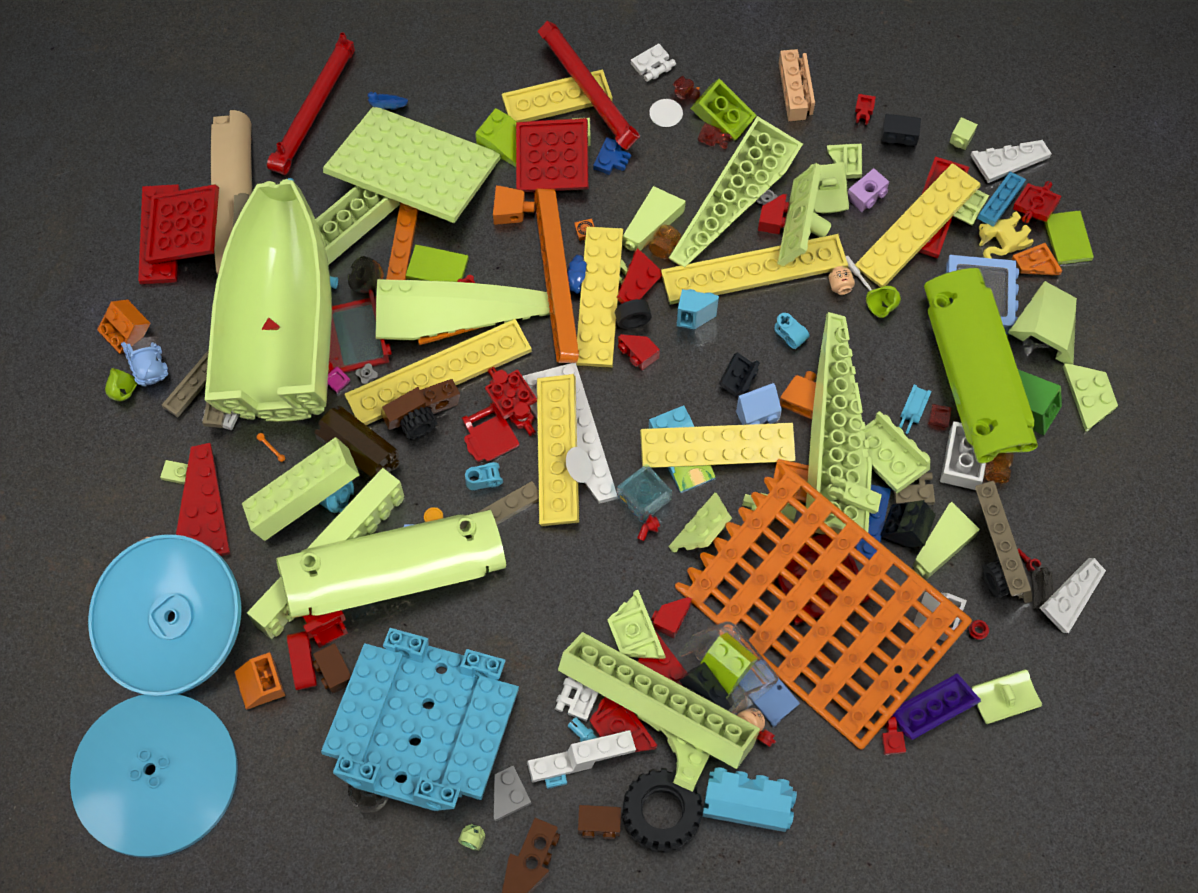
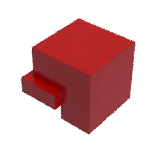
M309 607V615L303 616L307 623L304 625V628L309 638L314 637L319 648L348 634L343 624V621L346 619L342 610L323 615H312Z

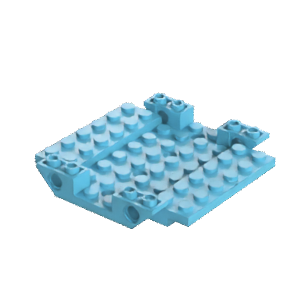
M389 628L383 647L386 649L364 643L321 750L322 755L338 759L333 774L354 788L433 811L454 809L458 797H462V795L482 800L519 691V686L497 680L500 679L505 659L469 649L466 650L465 655L429 646L428 638L393 628ZM443 666L447 671L439 674L436 672V669ZM425 702H432L434 707L425 709L423 704ZM412 738H419L421 740L420 744L416 746L411 745L409 741ZM398 775H405L407 777L404 783H398L395 779Z

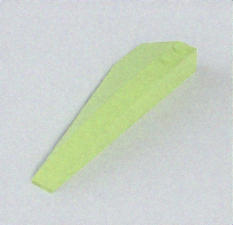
M757 116L669 259L680 266L686 267L786 173L803 144Z
M377 279L376 339L416 340L422 336L429 335V337L443 332H448V334L454 333L455 330L475 329L492 326L497 322L504 321V323H507L513 319L522 318L524 320L535 315H550L548 295L544 291L464 282Z

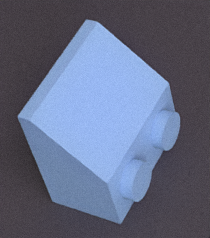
M774 383L738 397L736 413L742 425L772 424L779 420L782 410Z

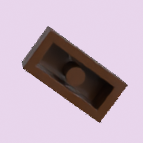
M334 643L313 653L316 659L313 661L316 671H321L324 676L321 681L325 689L330 688L332 694L346 688L351 674L336 644Z
M579 805L578 834H582L583 838H594L595 835H601L604 839H616V836H620L621 807Z

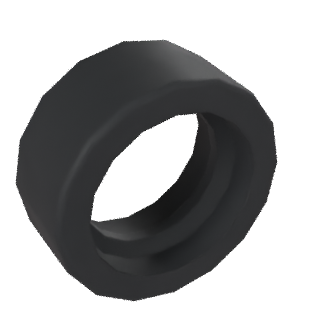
M641 299L627 301L619 305L615 310L618 326L622 329L641 327L652 318L648 302Z

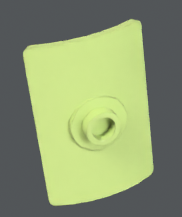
M842 161L834 164L820 165L822 166L821 178L818 184L819 190L816 195L813 212L835 213L848 210L849 202L845 163Z
M1026 669L971 687L981 699L977 707L986 724L1042 706V702L1033 687Z

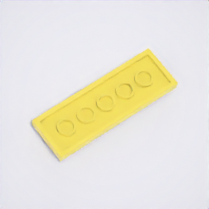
M603 69L591 72L612 101V95ZM572 77L502 93L507 115L511 116L516 122L534 121L593 106Z

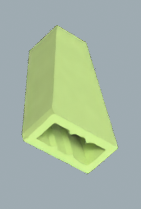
M653 186L624 233L623 246L631 251H635L637 248L641 251L685 211V200Z
M953 502L947 506L913 564L915 572L926 580L974 539L980 530Z

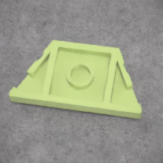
M1068 363L1064 364L1063 369L1085 432L1089 431L1096 423L1103 420L1106 415L1118 407L1108 376L1103 371Z
M714 493L705 505L698 510L693 519L686 524L681 533L669 545L672 552H677L678 548L685 547L686 550L708 547L726 526V523L732 519L717 493Z
M636 590L632 598L627 603L624 602L619 607V610L608 619L619 651L628 657L666 658L641 595Z

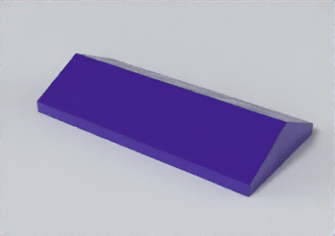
M957 673L902 703L891 717H896L899 730L909 739L913 740L980 703L981 699Z

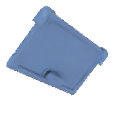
M763 659L753 665L738 684L767 718L772 727L777 726L782 718L800 705L799 701Z

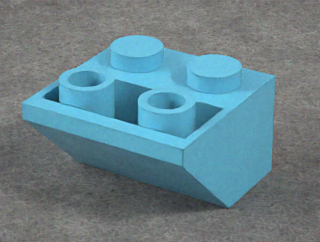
M682 289L678 306L677 326L696 329L716 317L719 296L709 292L701 293L692 289Z

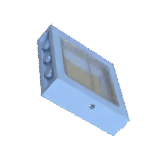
M949 255L946 263V273L968 268H979L981 270L986 287H990L1005 332L1009 334L1007 332L1018 318L1015 317V311L1017 312L1018 310L1016 295L1019 290V285L1016 284V279H1018L1019 275L1016 261Z

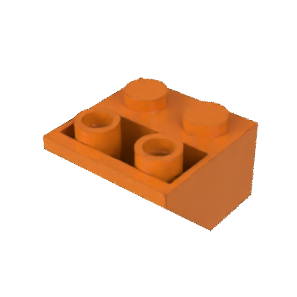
M128 299L111 301L97 330L119 354H122L124 350L121 343L125 342L126 345L130 344L133 346L144 337L151 323Z
M270 652L250 659L235 671L246 710L285 696L274 658Z

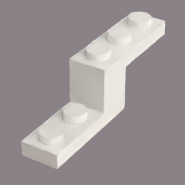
M629 730L571 744L567 752L529 760L527 765L533 783L591 769L596 761L633 753L636 751L631 731Z

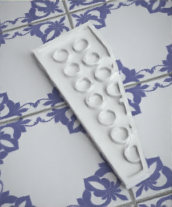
M576 363L524 375V380L536 398L537 378L568 374L576 376L577 447L583 449L588 454L592 464L591 477L584 483L599 504L617 499L615 486ZM536 402L530 405L531 413L538 419Z

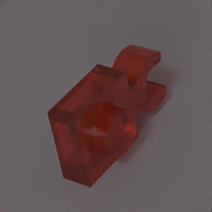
M706 123L698 136V141L711 146H715L718 143L722 148L728 147V143L723 140L731 141L730 134H721L720 128Z

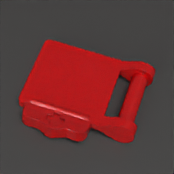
M493 402L490 403L489 407L469 417L466 415L461 418L470 433L464 438L468 453L474 457L476 462H481L484 459L486 462H489L519 446V441L506 419H503ZM495 413L496 417L473 428L472 423Z

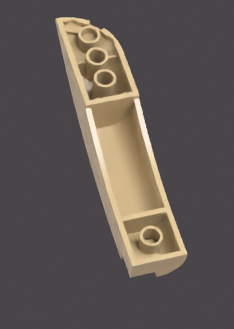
M230 110L229 116L213 117L211 127V185L216 184L219 187L214 247L217 274H219L224 250L233 229L234 195L247 193L250 197L252 194L251 121L246 114L236 110Z

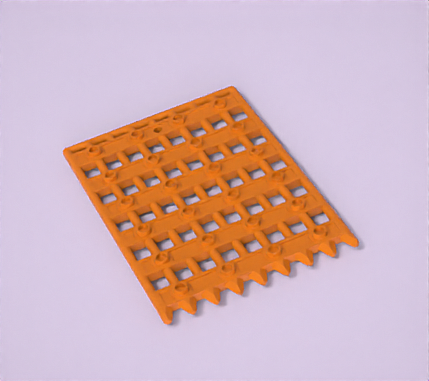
M778 462L777 468L782 475V479L764 478V483L770 493L767 496L758 492L751 494L757 508L753 511L740 507L738 512L744 521L743 525L740 526L731 522L726 523V529L731 539L727 541L716 537L713 543L719 553L716 556L705 552L701 553L700 558L706 567L705 570L701 571L693 567L688 568L687 572L693 584L688 586L678 582L675 584V589L685 598H692L693 605L724 632L730 634L755 655L758 661L763 659L787 687L858 749L862 750L971 624L972 619L783 462ZM801 488L815 499L809 508H806L794 498ZM788 503L802 514L795 524L781 513ZM831 513L846 524L839 534L824 523ZM775 518L789 529L782 539L768 528ZM818 529L833 540L826 549L811 538ZM762 534L776 544V547L770 554L755 543ZM862 539L877 550L870 560L855 548ZM805 544L820 555L813 565L798 553ZM749 549L764 560L757 569L742 558ZM849 554L864 566L857 575L842 564ZM792 559L807 570L800 580L786 569V566ZM736 564L751 575L744 584L730 574V571ZM893 565L908 576L901 586L886 574ZM836 569L851 581L844 591L829 579ZM779 575H782L794 586L787 595L773 584ZM724 579L738 590L731 600L717 589ZM880 580L895 591V594L888 602L873 590ZM823 585L838 597L831 606L816 595ZM766 590L770 591L781 601L774 611L759 599ZM924 591L941 603L933 613L918 601ZM711 594L725 605L718 615L704 604ZM867 595L882 607L875 617L860 605ZM810 600L825 612L818 621L803 610ZM753 605L768 616L761 626L747 615V612ZM912 606L927 618L920 628L904 616ZM854 611L869 623L862 632L847 621ZM797 615L812 627L805 636H802L790 625ZM958 617L961 623L953 630L949 626ZM741 620L755 631L748 641L734 630ZM898 622L914 634L907 643L903 642L891 631ZM841 626L856 638L849 648L833 636ZM784 631L798 642V645L792 652L777 641ZM945 633L948 638L940 646L936 641ZM885 637L901 650L894 659L878 647ZM827 642L843 654L836 663L820 651ZM771 646L786 658L779 667L764 656ZM931 648L935 653L926 661L923 657ZM872 653L887 665L880 675L865 663ZM815 657L830 669L822 679L807 667ZM918 664L921 669L913 677L910 672ZM896 666L902 667L901 673L895 672ZM859 668L874 680L867 690L851 678ZM801 673L816 684V687L810 694L794 682ZM905 680L908 685L900 693L896 688ZM845 684L861 696L854 706L838 693ZM891 695L895 700L886 708L883 704ZM832 700L836 701L848 712L841 721L825 709ZM878 711L882 715L873 724L870 719ZM863 727L867 728L868 732L862 739H859L856 735Z

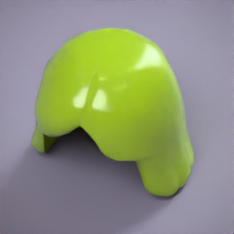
M883 286L870 290L866 295V304L869 310L878 318L886 317L898 307L901 300L899 292L893 286ZM882 301L887 305L888 308L882 306Z
M111 368L105 386V393L115 401H125L132 395L138 383L131 374ZM120 389H125L127 394L125 395L120 392Z

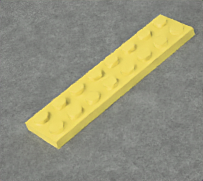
M952 163L866 252L855 266L878 286H886L981 187V183Z
M586 228L584 261L587 264L586 275L581 286L577 332L579 357L576 365L613 367L616 329L615 310L618 304L616 297L619 291L623 229Z
M568 374L537 378L539 524L541 526L579 523L578 482L571 477L566 466L568 451L573 447H577L576 376Z
M793 423L640 430L642 468L775 463L778 459L795 461Z

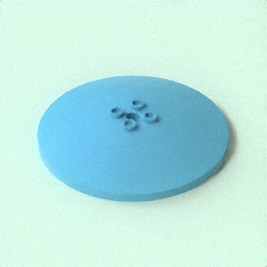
M158 535L129 546L105 569L95 587L90 603L88 616L89 636L100 665L121 686L140 694L170 696L186 692L202 684L224 663L237 638L241 620V598L237 581L228 564L215 550L198 540L186 536ZM173 611L175 613V619L172 622H169L168 615L170 612Z
M144 694L127 699L99 717L84 735L78 746L70 775V789L74 808L88 832L103 845L118 853L133 857L152 858L182 851L207 835L225 814L233 797L237 782L238 761L233 740L222 721L208 707L192 698L180 694L170 696ZM149 765H155L156 767L152 775L145 774V770Z

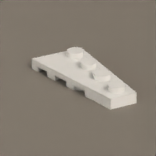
M1039 140L1021 143L1020 146L1011 147V145H1008L1001 149L994 150V148H990L983 152H978V150L972 151L970 156L989 183L1008 175L1009 172L1014 173L1048 159L1052 153L1044 141Z
M1088 558L1040 609L1063 633H1069L1106 570L1095 558Z

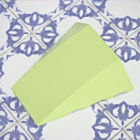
M1045 281L1007 333L1022 341L1026 340L1029 336H1033L1058 350L1055 359L1064 364L1073 365L1077 298Z

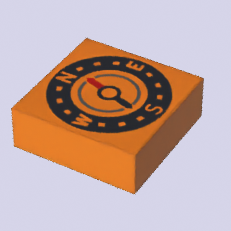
M592 219L574 223L579 241L586 239L587 227H594Z

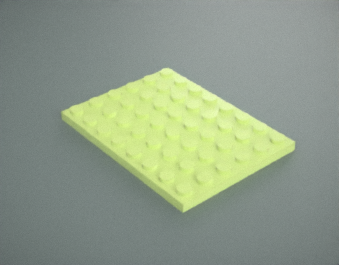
M372 107L325 164L323 173L455 223L501 158L500 154L486 147L382 108Z

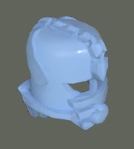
M152 342L151 347L135 351L132 350L130 344L121 343L130 369L133 372L132 374L135 377L134 380L139 385L155 384L168 375L166 363L161 362L162 349L156 343Z

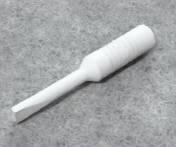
M848 255L845 256L851 272L858 276L869 291L872 290Z

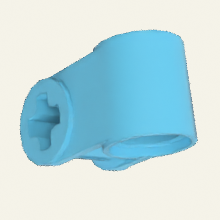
M789 313L779 314L774 327L775 332L791 348H798L810 337L809 332Z
M493 462L467 469L465 473L467 488L478 490L501 485L503 479L499 474V463ZM473 476L479 478L476 481L470 480V478Z

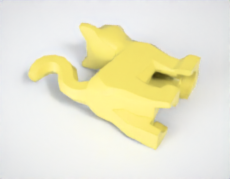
M1017 211L1010 216V219L998 220L994 227L983 223L979 225L980 246L996 237L1002 249L987 247L983 252L984 258H991V253L1002 256L1032 246L1034 241L1027 238L1031 232L1027 225H1024L1019 232H1016L1014 229L1021 219Z

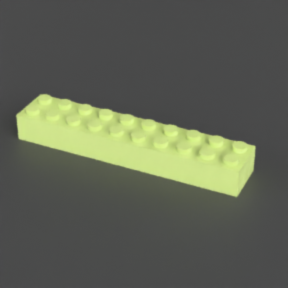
M382 468L308 548L373 534L378 527L377 525L389 517L391 510L402 503L404 493L401 482ZM313 556L305 557L304 564H310L313 561ZM312 570V571H308V572H309V574L311 575V574H315V573H316V570ZM282 577L247 612L254 626L271 640L274 636L281 634L288 621L291 622L294 619L290 618Z
M583 632L562 654L558 671L736 769L755 744L760 731L759 727Z

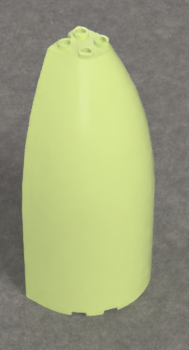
M285 179L278 185L267 181L257 184L232 229L224 250L212 307L205 401L224 413L231 414L232 411L233 413L240 414L241 418L254 420L255 416L274 422L304 420L311 418V414H321L327 403L332 321V297L328 258L320 229L301 189L293 180ZM268 317L280 326L278 330H262Z

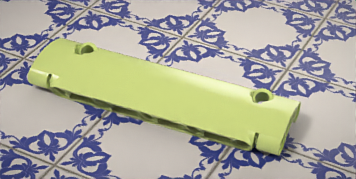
M491 510L424 522L308 548L300 553L276 558L291 619L309 615V607L312 615H323L485 576L486 570L487 572L506 568L501 538ZM467 520V527L460 529L461 522ZM466 535H472V537L469 539H466L465 537ZM313 556V561L310 564H304L305 557ZM316 570V573H315V574H311V575H310L309 572H308V571Z

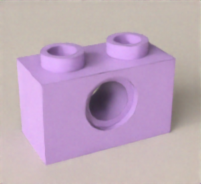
M873 168L849 188L848 201L861 212L866 208L870 209L879 197L883 198L887 194L889 181Z

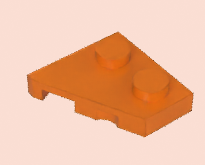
M1046 243L1017 253L1012 257V260L1016 261V267L1019 268L1021 274L1061 275L1062 269Z

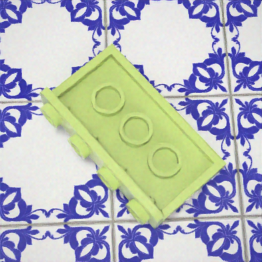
M880 411L876 413V419L867 424L864 430L865 438L869 444L868 455L872 460V469L896 493H899L930 470V457L926 452H922L912 439L909 440L900 427H896L886 414L883 415Z

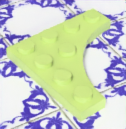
M638 715V719L666 735L668 744L677 756L676 776L673 783L693 792L710 754Z

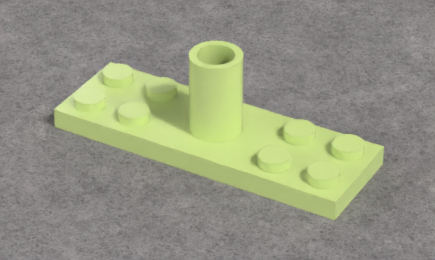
M817 163L793 180L778 257V264L781 266L794 261L795 258L807 251L808 238L811 232L818 237H825L831 228L829 221L813 212L816 195L819 190L818 184L821 178L822 167Z

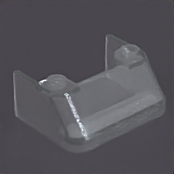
M726 621L693 634L678 655L682 657L693 652L697 659L702 661L717 638L724 633H728L758 658L737 685V690L732 694L734 704L728 711L735 714L748 708L777 683L778 677L734 623Z

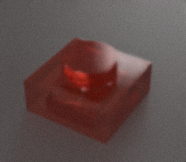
M932 404L928 424L947 428L952 408Z

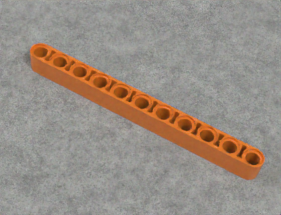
M536 188L534 202L556 361L558 363H577L579 351L555 189Z

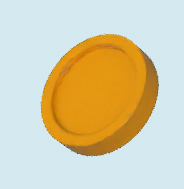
M436 507L429 508L424 513L425 522L444 518L442 511Z

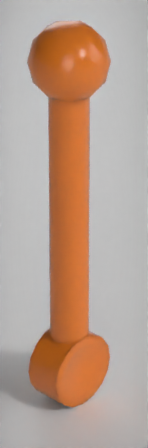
M259 433L257 435L258 441H262L278 457V461H285V456L279 454L265 439L263 433Z

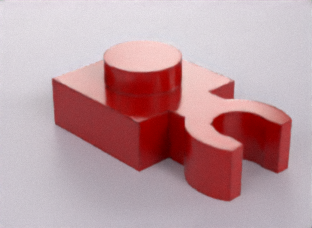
M858 94L855 112H857L856 123L859 122L860 118L866 120V125L869 123L870 115L873 114L875 96Z

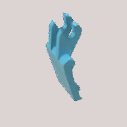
M915 384L900 416L902 418L900 428H902L905 419L910 421L906 431L907 434L913 422L919 423L931 394L930 390H923Z

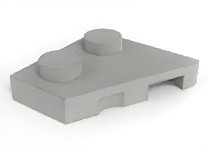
M514 766L495 774L494 820L496 822L531 804Z

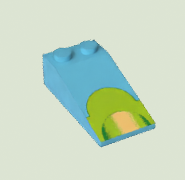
M684 405L649 419V429L694 427ZM711 465L668 467L680 493L716 478Z

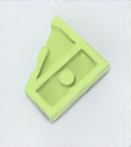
M862 144L827 145V152L834 163L842 161L845 163L846 179L862 178Z

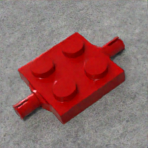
M1046 181L1043 187L1034 186L1029 183L1026 185L1013 206L1014 210L1025 214L1022 217L1023 222L1026 220V223H1028L1031 217L1045 222L1048 221L1062 197L1050 191V188L1053 186L1051 182Z

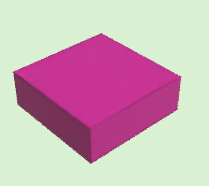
M338 366L328 374V385L336 393L351 381Z

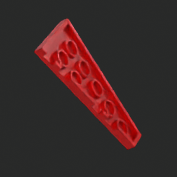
M211 443L192 446L176 535L198 540L215 550L220 556L231 553Z

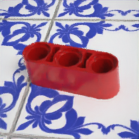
M302 631L288 634L287 642L296 690L317 686L310 639L307 632Z

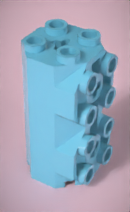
M719 767L715 768L714 772H710L702 817L782 832L790 829L794 817V812H790V809H793L796 802L797 791H793V787L789 786L788 780L777 779V781H773L763 775H757L756 779L751 780L747 778L748 774L745 772L736 771L735 773H729L727 769Z

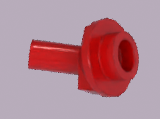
M651 514L648 516L646 523L641 527L638 539L645 541L648 530L658 532L657 528L660 527L656 516L652 517Z

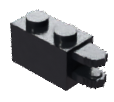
M705 662L688 671L679 680L683 687L731 713L733 712L732 706L726 699L729 694Z

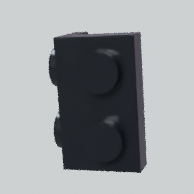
M738 352L735 353L718 384L734 396L745 394L750 389V381L759 371L757 368L760 362H751Z

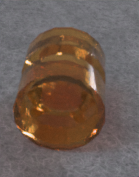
M662 225L656 233V237L649 244V250L660 259H668L674 250L673 246H677L680 241L681 234L670 225Z
M998 453L992 461L988 462L985 469V479L1001 484L1009 482L1011 476L1009 468L1012 467L1014 454Z

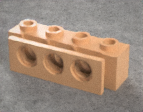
M798 49L780 51L779 69L788 121L806 120L807 111H809V115H813L815 106L807 54L803 53L802 58H799Z

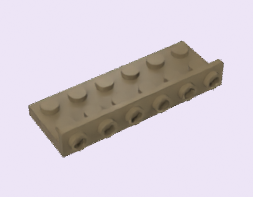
M990 481L977 485L975 489L1011 596L1018 595L1019 599L1023 598L1024 603L1032 602L1031 588L995 482Z

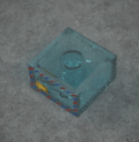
M646 464L617 486V496L643 523L650 514L653 515L672 500V490Z

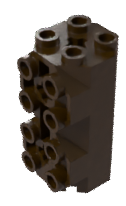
M337 406L338 410L331 408L319 422L320 430L316 429L314 432L316 439L324 445L335 437L349 448L359 476L365 481H371L382 468L390 472L399 466L398 449L342 406Z

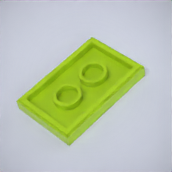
M1081 211L1052 214L1048 221L1045 222L1057 263L1060 265L1092 261L1094 256Z
M415 245L406 273V279L457 282L458 279H463L469 257L464 254Z

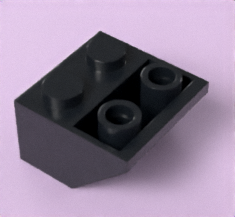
M924 500L892 504L880 535L885 539L906 547L925 546L936 514Z

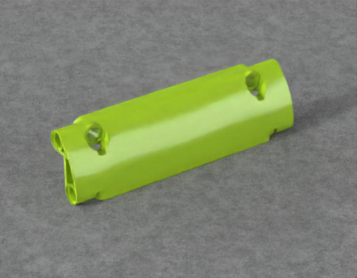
M979 268L961 269L943 274L926 282L924 289L930 305L928 315L968 443L973 445L977 462L988 463L998 453L1033 451L1038 447L1033 431L1034 417L990 287H986L981 270ZM989 425L993 426L992 431H990Z

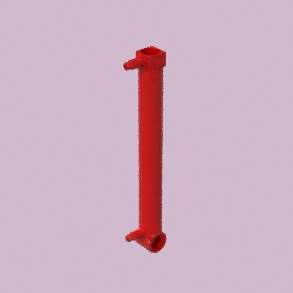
M546 21L537 32L546 41L614 133L617 143L625 150H628L640 138L639 133L628 124L564 38L556 24Z
M344 32L339 34L340 37L335 45V49L281 142L277 143L276 152L271 153L267 161V168L283 175L289 172L291 160L346 63L352 57L355 51L354 43L347 40Z

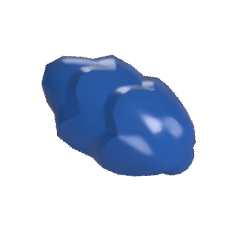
M376 92L368 93V102L374 108L396 110L406 106L408 103L406 98L397 95L377 94Z
M577 254L569 263L567 269L569 288L575 294L581 292L580 284L585 278L587 264L584 261V257Z

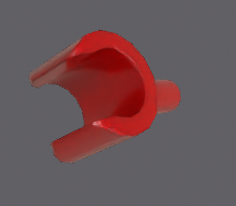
M1019 548L1017 549L1019 556L1027 563L1026 568L1028 571H1035L1032 563L1037 567L1041 566V562L1038 559L1031 560Z

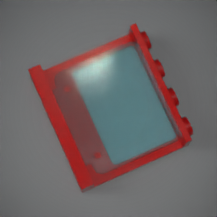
M369 290L370 298L332 306L328 374L337 366L346 373L362 369L368 363L372 366L389 363L388 355H392L389 344L385 345L384 339H376L377 296L373 295L372 290Z

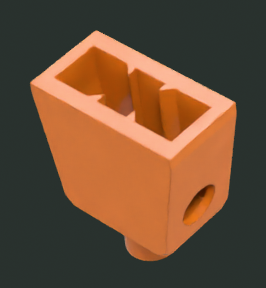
M496 185L493 209L494 224L519 223L523 221L524 212H535V202L525 201L524 191Z
M807 371L804 378L796 375L781 395L780 406L812 419L816 388L815 379L817 375L811 371Z

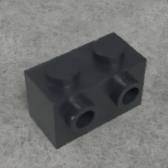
M885 114L881 141L917 146L920 136L921 118Z

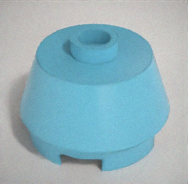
M352 481L319 504L332 513L342 512L348 505L350 494L354 495Z

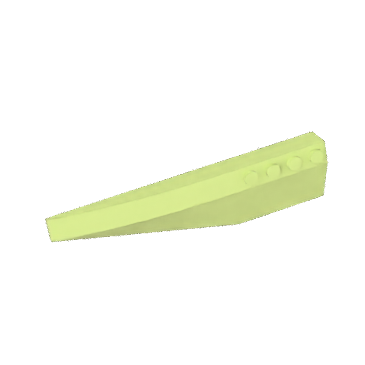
M828 312L815 388L808 483L868 532V511L840 501L839 498L828 494L831 487L842 489L831 483L833 476H838L871 490L872 460L868 455L869 444L864 433L866 427L861 416L863 411L858 383H855L854 377L856 374L855 366H852L851 361L853 355L848 344L849 333L846 317ZM807 493L806 508H809L815 499ZM832 513L824 522L838 534L846 526ZM818 529V530L815 532V533H819V534H825V533H824L823 531H821L820 529Z

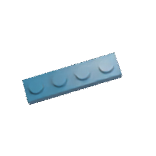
M1009 172L979 213L977 219L994 227L1021 190L1026 179Z

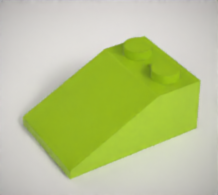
M720 79L713 82L690 108L704 122L734 141L737 140L757 116Z
M495 108L476 131V144L500 154L502 160L516 167V121L511 116Z
M724 633L717 638L701 663H706L729 694L726 697L728 699L758 658L730 634Z

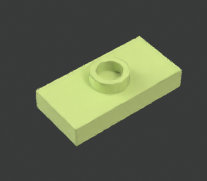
M166 460L160 476L161 480L185 484L188 464Z

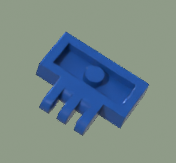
M606 137L593 165V169L609 175L613 168L624 171L631 154L622 151V147L616 140Z

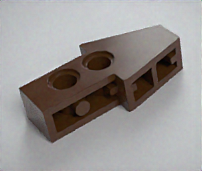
M453 379L421 390L419 387H416L382 406L381 415L389 430L401 427V419H404L405 415H409L408 413L414 412L415 409L419 410L420 407L431 408L434 414L457 406L460 392Z
M534 818L519 856L511 853L509 855L502 893H532L549 876L550 871L544 868V865H549L552 857L550 850L559 841L561 834H558L557 826ZM538 840L546 842V846L543 849H537L534 845ZM529 860H536L538 862L536 868L529 869L526 866Z

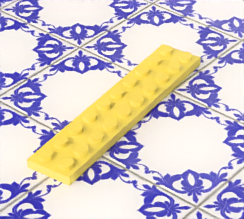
M835 234L808 240L807 251L785 266L778 264L780 245L688 264L686 267L677 266L662 269L661 273L669 304L671 305L679 303L682 289H692L696 292H709L714 295H720L833 272L832 270L838 266L848 268V263L839 235Z
M513 319L349 391L344 395L354 416L365 425H368L383 418L381 415L382 406L416 387H419L421 390L453 379L455 385H458L487 372L489 368L492 370V367L496 368L532 352V349L516 319Z

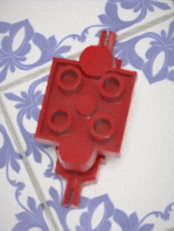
M492 367V370L489 368L488 372L492 380L485 387V391L503 419L509 418L510 422H514L518 429L525 428L529 436L534 435L536 431L531 425L534 421V416L531 413L530 405L536 403L537 398L519 370L517 369L507 374L504 370L496 371L495 367Z

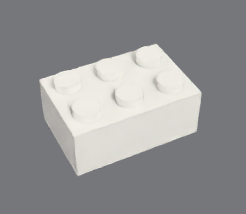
M954 421L949 431L940 482L976 490L975 486L983 482L986 463L977 462L973 445L968 443L962 423Z

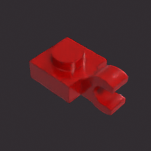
M891 717L886 722L887 733L882 734L884 755L903 754L906 752L903 732H897L896 717Z

